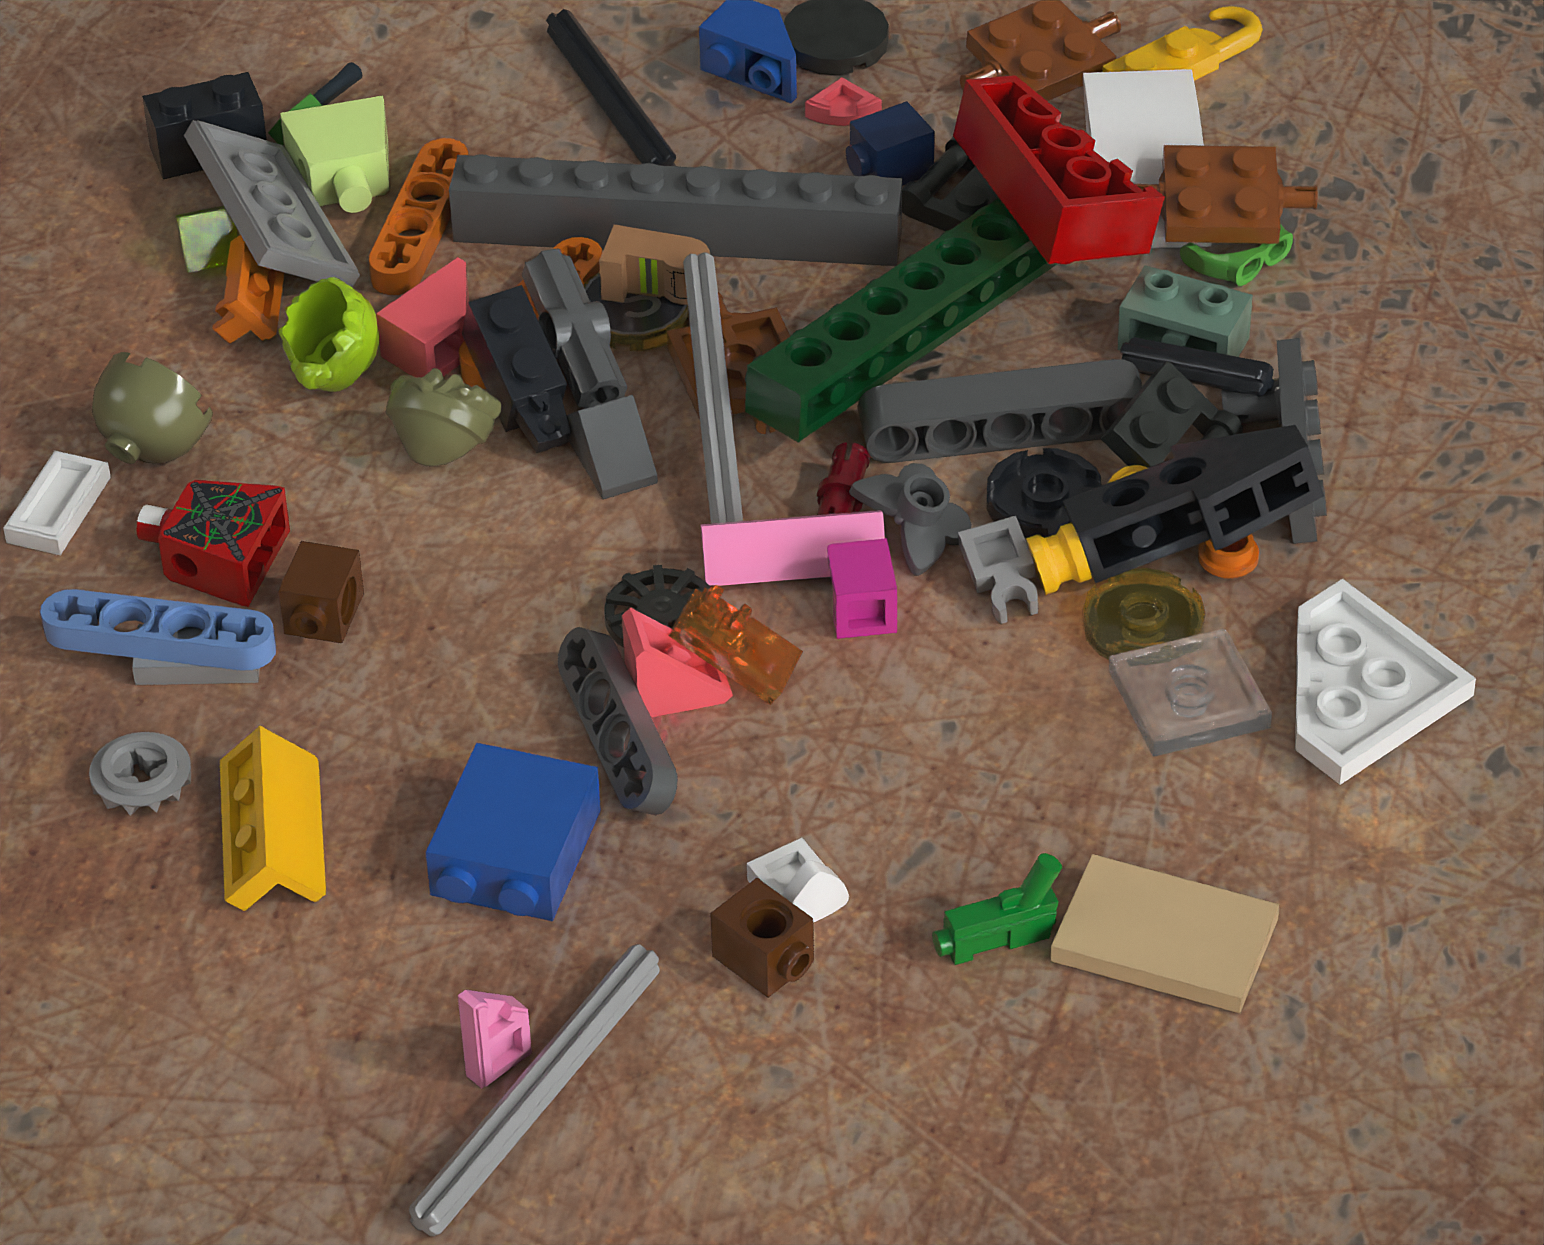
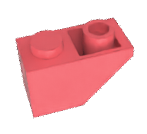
M457 257L376 313L382 358L414 377H423L433 368L439 369L444 377L460 365L459 348L464 342L462 330L469 302L467 269L464 260Z

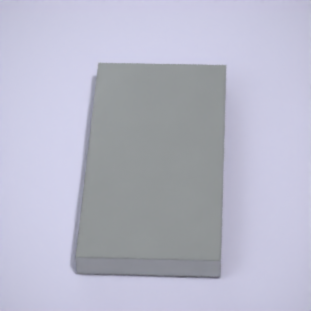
M193 120L184 137L257 264L314 281L336 277L353 288L360 276L358 269L284 145L199 120Z

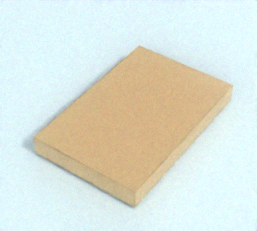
M1092 854L1051 945L1050 961L1241 1013L1278 921L1279 904Z

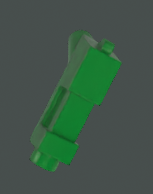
M1042 853L1038 856L1020 887L1004 890L997 897L944 911L943 929L933 931L932 933L933 944L938 956L950 955L953 963L958 965L972 961L973 955L1005 945H1008L1011 950L1049 939L1053 925L1057 922L1056 910L1059 901L1051 886L1062 870L1060 861L1050 854Z

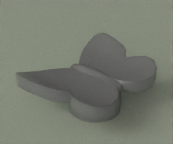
M911 463L906 465L900 471L898 477L890 474H880L854 482L849 490L850 495L874 510H881L883 514L894 517L895 523L901 525V544L910 571L915 576L925 573L936 563L943 553L946 544L959 545L958 532L971 529L972 526L969 515L960 506L949 503L950 493L945 483L935 475L931 468L924 464Z

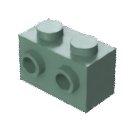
M1144 265L1119 307L1117 350L1121 349L1123 343H1128L1131 338L1137 337L1239 357L1250 337L1253 295L1230 289L1223 285L1212 284L1168 270Z

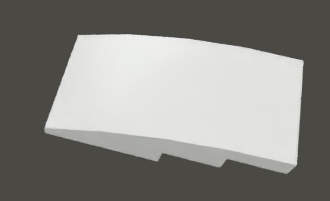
M1192 69L1083 73L1086 132L1096 140L1093 150L1109 163L1111 160L1119 159L1133 170L1131 177L1133 183L1159 184V178L1163 172L1164 145L1204 146ZM1160 214L1151 248H1181L1189 243L1165 242V221ZM1194 243L1199 247H1210L1212 243Z

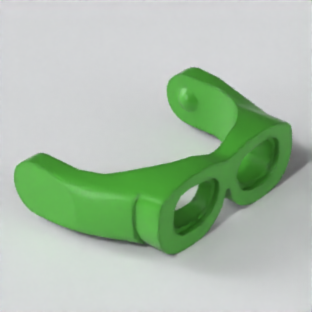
M1280 224L1279 244H1261L1256 248L1226 254L1210 253L1189 242L1180 248V257L1188 267L1201 274L1231 281L1238 286H1243L1256 277L1263 263L1273 266L1286 257L1292 247L1293 234L1285 230Z

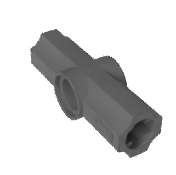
M560 249L541 251L537 257L525 262L522 277L538 312L540 326L555 358L559 361L577 406L589 408L625 397L627 385L610 348L611 332L606 309L599 301L590 302L570 256L562 254Z

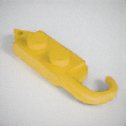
M1235 6L1220 7L1209 13L1210 20L1232 19L1240 22L1244 27L1222 38L1214 32L1205 29H1189L1187 26H1183L1103 65L1102 72L1192 69L1195 81L1219 69V63L1251 48L1260 39L1263 30L1259 17L1248 9Z

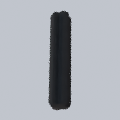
M1137 337L1131 338L1128 343H1123L1120 349L1122 360L1133 363L1141 374L1152 375L1156 369L1166 361H1169L1192 384L1258 397L1263 396L1266 391H1271L1275 382L1272 378L1273 367L1263 361Z

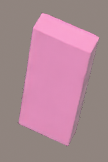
M881 510L700 524L705 582L712 586L831 577L827 559L828 545L885 539L883 512Z

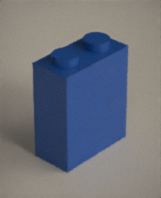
M476 743L426 850L430 895L445 898L455 903H469L506 911L517 916H530L553 921L601 811L598 767Z

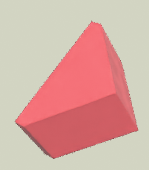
M629 608L622 615L625 665L651 718L725 704L733 696L719 653L632 608Z

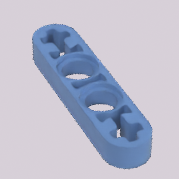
M77 589L56 592L46 598L41 605L40 615L47 642L54 647L64 650L233 670L261 668L271 662L276 655L273 623L267 615L255 610ZM136 620L144 623L142 627L131 632L114 630L115 626L126 621ZM186 627H196L203 630L201 634L190 639H178L173 636L175 632Z

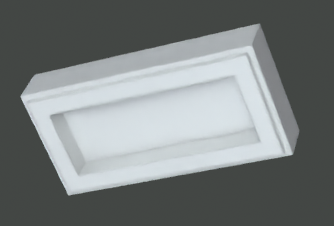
M54 451L4 526L6 543L61 555L110 480L108 462Z

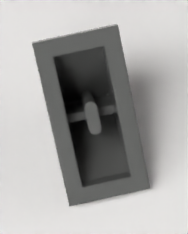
M633 395L566 415L571 430L569 443L603 500L658 483L656 468Z

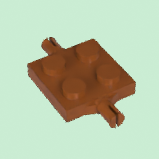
M1040 0L967 31L966 48L981 62L982 67L961 75L960 86L964 90L966 79L1016 75L1045 100H1052L1082 87L1083 73L1102 72L1103 65L1116 60L1117 56L1101 39L1119 33L1121 30L1120 20L1117 15H1114V12L1110 11L1091 21H1082L1060 0Z
M1164 145L1163 172L1159 178V184H1136L1142 190L1145 187L1152 186L1165 196L1160 213L1165 221V242L1279 244L1280 217L1283 213V208L1317 209V185L1284 186L1277 172L1276 147Z
M718 292L731 415L745 412V375L747 365L757 356L765 354L789 338L790 334L777 307L752 313H730L725 306L722 295ZM690 326L667 331L669 353L700 420ZM751 416L756 430L760 434H766L767 424ZM767 425L770 433L775 431L774 428Z

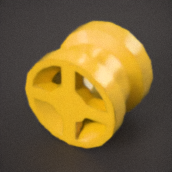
M1072 522L1060 526L1057 534L1047 538L1038 534L1026 538L1027 546L1034 561L1035 571L1045 595L1056 592L1060 584L1066 581L1074 580L1082 583L1092 579L1084 550Z

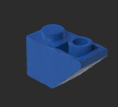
M726 0L699 26L700 70L792 103L797 98L796 53L778 9L753 0Z

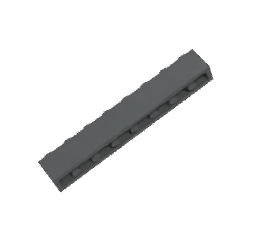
M479 154L474 156L457 155L449 187L453 242L555 247L563 240L572 237H584L596 241L604 250L613 225L692 237L704 242L708 246L710 254L718 257L897 266L902 234V178H885L875 175H829L819 172H773L763 169H716L707 166H660L651 163H604L595 160H548L539 157H492Z

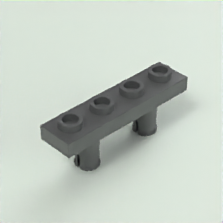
M1300 338L1276 340L1279 378H1274L1275 382L1272 390L1266 391L1263 396L1258 397L1222 389L1223 410L1232 412L1239 418L1241 423L1278 420L1279 425H1282V427L1296 425L1308 445L1317 475H1324L1320 439L1310 440L1311 435L1321 434L1317 399L1307 400V396L1318 395L1315 361H1303ZM1319 480L1324 496L1289 514L1293 544L1317 541L1316 517L1327 516L1323 480Z

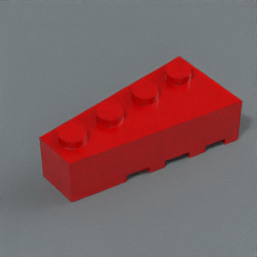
M1016 75L966 79L953 137L1048 264H1070L1074 261L1150 253L1165 196L1152 186L1145 187L1142 190L1131 181L1133 170L1119 159L1111 160L1110 163L1093 150L1095 139L1082 129L1077 130L1062 125L1060 123L1062 113Z

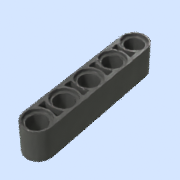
M1111 359L884 384L866 391L859 399L857 408L869 455L883 463H896L1101 440L1102 436L1143 385L1138 369L1133 363L1122 359Z

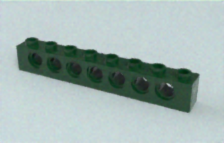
M997 198L987 206L981 207L975 214L951 230L945 231L939 238L915 254L906 257L903 262L879 278L870 281L864 288L840 304L834 305L828 312L804 328L795 331L789 338L765 354L757 356L747 365L745 375V412L799 443L857 403L866 391L883 385L1056 266L1057 263H1047L1000 198Z

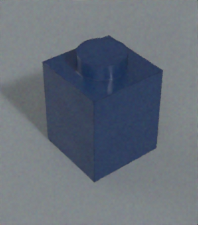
M908 101L850 121V146L846 148V160L854 176L875 175L885 178H902L903 186L908 182L919 180L934 164L935 131Z

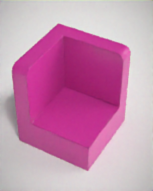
M887 538L828 545L827 559L833 585V622L836 638L897 633V585Z

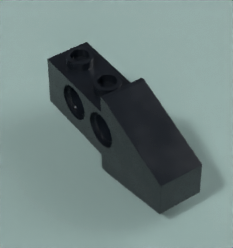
M1289 425L1171 446L1173 459L1063 500V504L1070 523H1073L1078 534L1091 575L1095 583H1098L1208 540L1211 541L1215 551L1222 549L1318 500L1324 494L1307 443L1297 426Z

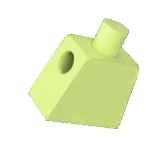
M383 95L280 113L284 147L319 206L339 203L343 210L356 213L365 210L370 205L372 197L385 195L390 191L389 147Z

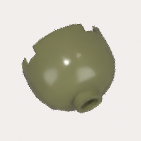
M120 352L113 355L94 388L92 415L99 432L107 439L105 443L106 449L119 460L129 464H134L137 460L152 464L167 463L188 453L200 440L212 421L213 412L209 407L202 413L196 405L202 395L180 375L157 361L146 357L142 364L137 366L125 362L131 353Z

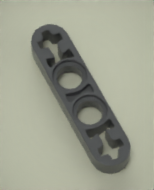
M582 627L572 629L565 636L559 650V672L620 803L625 808L655 816L662 814L670 807L674 800L678 776L676 768L625 662L610 635ZM610 688L609 699L604 709L605 697ZM630 730V739L624 752L625 739Z

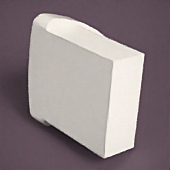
M803 838L747 863V880L749 883L755 878H759L813 918V922L839 910L849 900V894L844 883L829 867L824 865Z

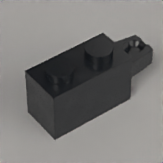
M520 285L468 302L462 336L487 392L501 402L499 418L505 432L521 428L536 453L568 443L571 430L563 405L567 382L523 286Z

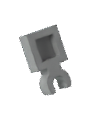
M1012 516L958 532L959 546L977 593L992 589V612L995 619L1000 624L1008 622L1006 602L1012 599L1023 600L1027 604L1029 613L1031 615L1037 614L1039 609L1038 593L1035 585L1029 580V578L1035 577V565L1017 517Z

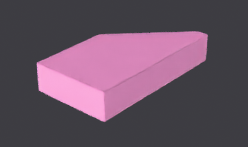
M464 990L458 995L466 1076L482 1089L531 1054L528 1009L513 996Z

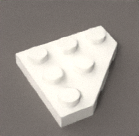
M1341 579L1298 607L1295 750L1341 785L1474 696L1476 678L1344 579Z

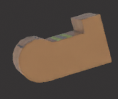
M613 225L599 260L601 299L624 303L627 293L660 298L665 296V298L673 303L688 305L683 261L689 254L699 255L703 252L710 254V250L704 242L692 237Z

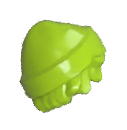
M336 277L321 279L317 283L311 284L309 289L301 292L299 296L294 297L291 305L285 307L288 320L279 329V335L282 338L284 351L291 363V370L295 374L297 381L303 384L305 388L309 390L320 389L328 392L344 390L352 385L372 364L379 345L376 314L370 302L350 285Z

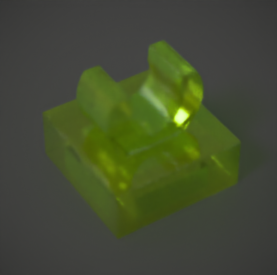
M224 206L175 215L187 273L227 265L230 241L238 237L236 226Z

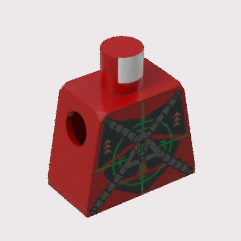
M206 480L191 481L185 486L173 509L152 505L143 506L137 520V537L139 540L159 544L163 573L170 581L240 606L249 607L290 532L285 487Z

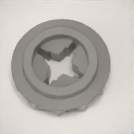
M137 732L118 737L103 746L91 762L89 776L93 794L101 796L107 809L122 805L130 816L142 806H149L157 813L161 801H179L181 788L191 784L189 754L180 742L160 733ZM138 764L140 770H144L145 774L150 776L149 781L139 782L132 774L134 773L133 765Z

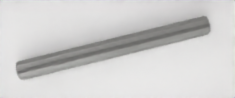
M707 252L699 255L689 254L684 259L683 264L711 524L743 521L715 262L714 257Z
M640 944L632 945L627 949L410 1205V1222L417 1230H423L429 1236H437L443 1232L659 974L660 968L657 964L659 957L653 950H646Z

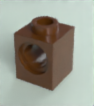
M306 541L300 542L278 590L284 634L343 643L364 595L359 550Z
M755 878L710 913L712 957L767 998L788 982L799 980L814 962L813 918L759 878Z

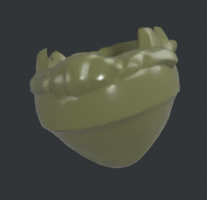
M433 368L423 377L403 375L395 379L391 384V393L385 411L391 419L409 457L418 464L432 467L451 463L466 455L477 445L484 444L494 429L495 419L501 412V402L478 385L469 387L464 384L460 375L452 374L447 379H444L442 372L439 369Z

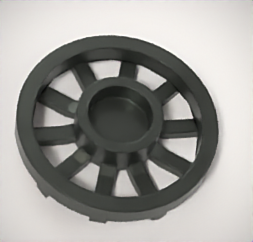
M653 565V569L641 571L633 575L626 573L622 576V581L607 594L604 607L607 631L612 639L623 648V629L620 624H622V615L625 612L615 615L618 605L637 609L636 611L679 633L683 630L688 634L686 637L702 645L713 635L719 622V603L716 590L712 585L707 584L696 576L695 571L689 568L682 571L662 568V565ZM664 583L673 584L670 590L664 589ZM655 584V590L649 591L646 587L647 585ZM685 587L693 590L682 596L680 595ZM635 591L641 598L638 599L627 595ZM704 599L706 604L708 605V608L694 605H686ZM686 616L706 618L702 626L697 628L687 620Z

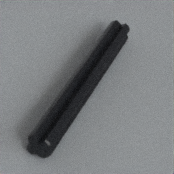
M566 9L561 10L558 14H549L546 22L549 24L547 33L642 164L651 163L660 166H676L674 163L676 154L575 16Z

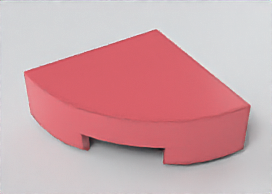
M843 77L805 102L806 118L822 124L836 126L850 125V121L882 110V100Z

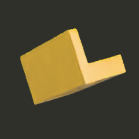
M258 726L220 760L224 899L231 905L246 911L275 885L280 884L313 902H317L326 895L318 758L266 728Z

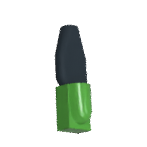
M349 62L314 95L310 93L289 111L327 105L362 78L361 69L355 63ZM280 118L268 134L278 144L284 145Z

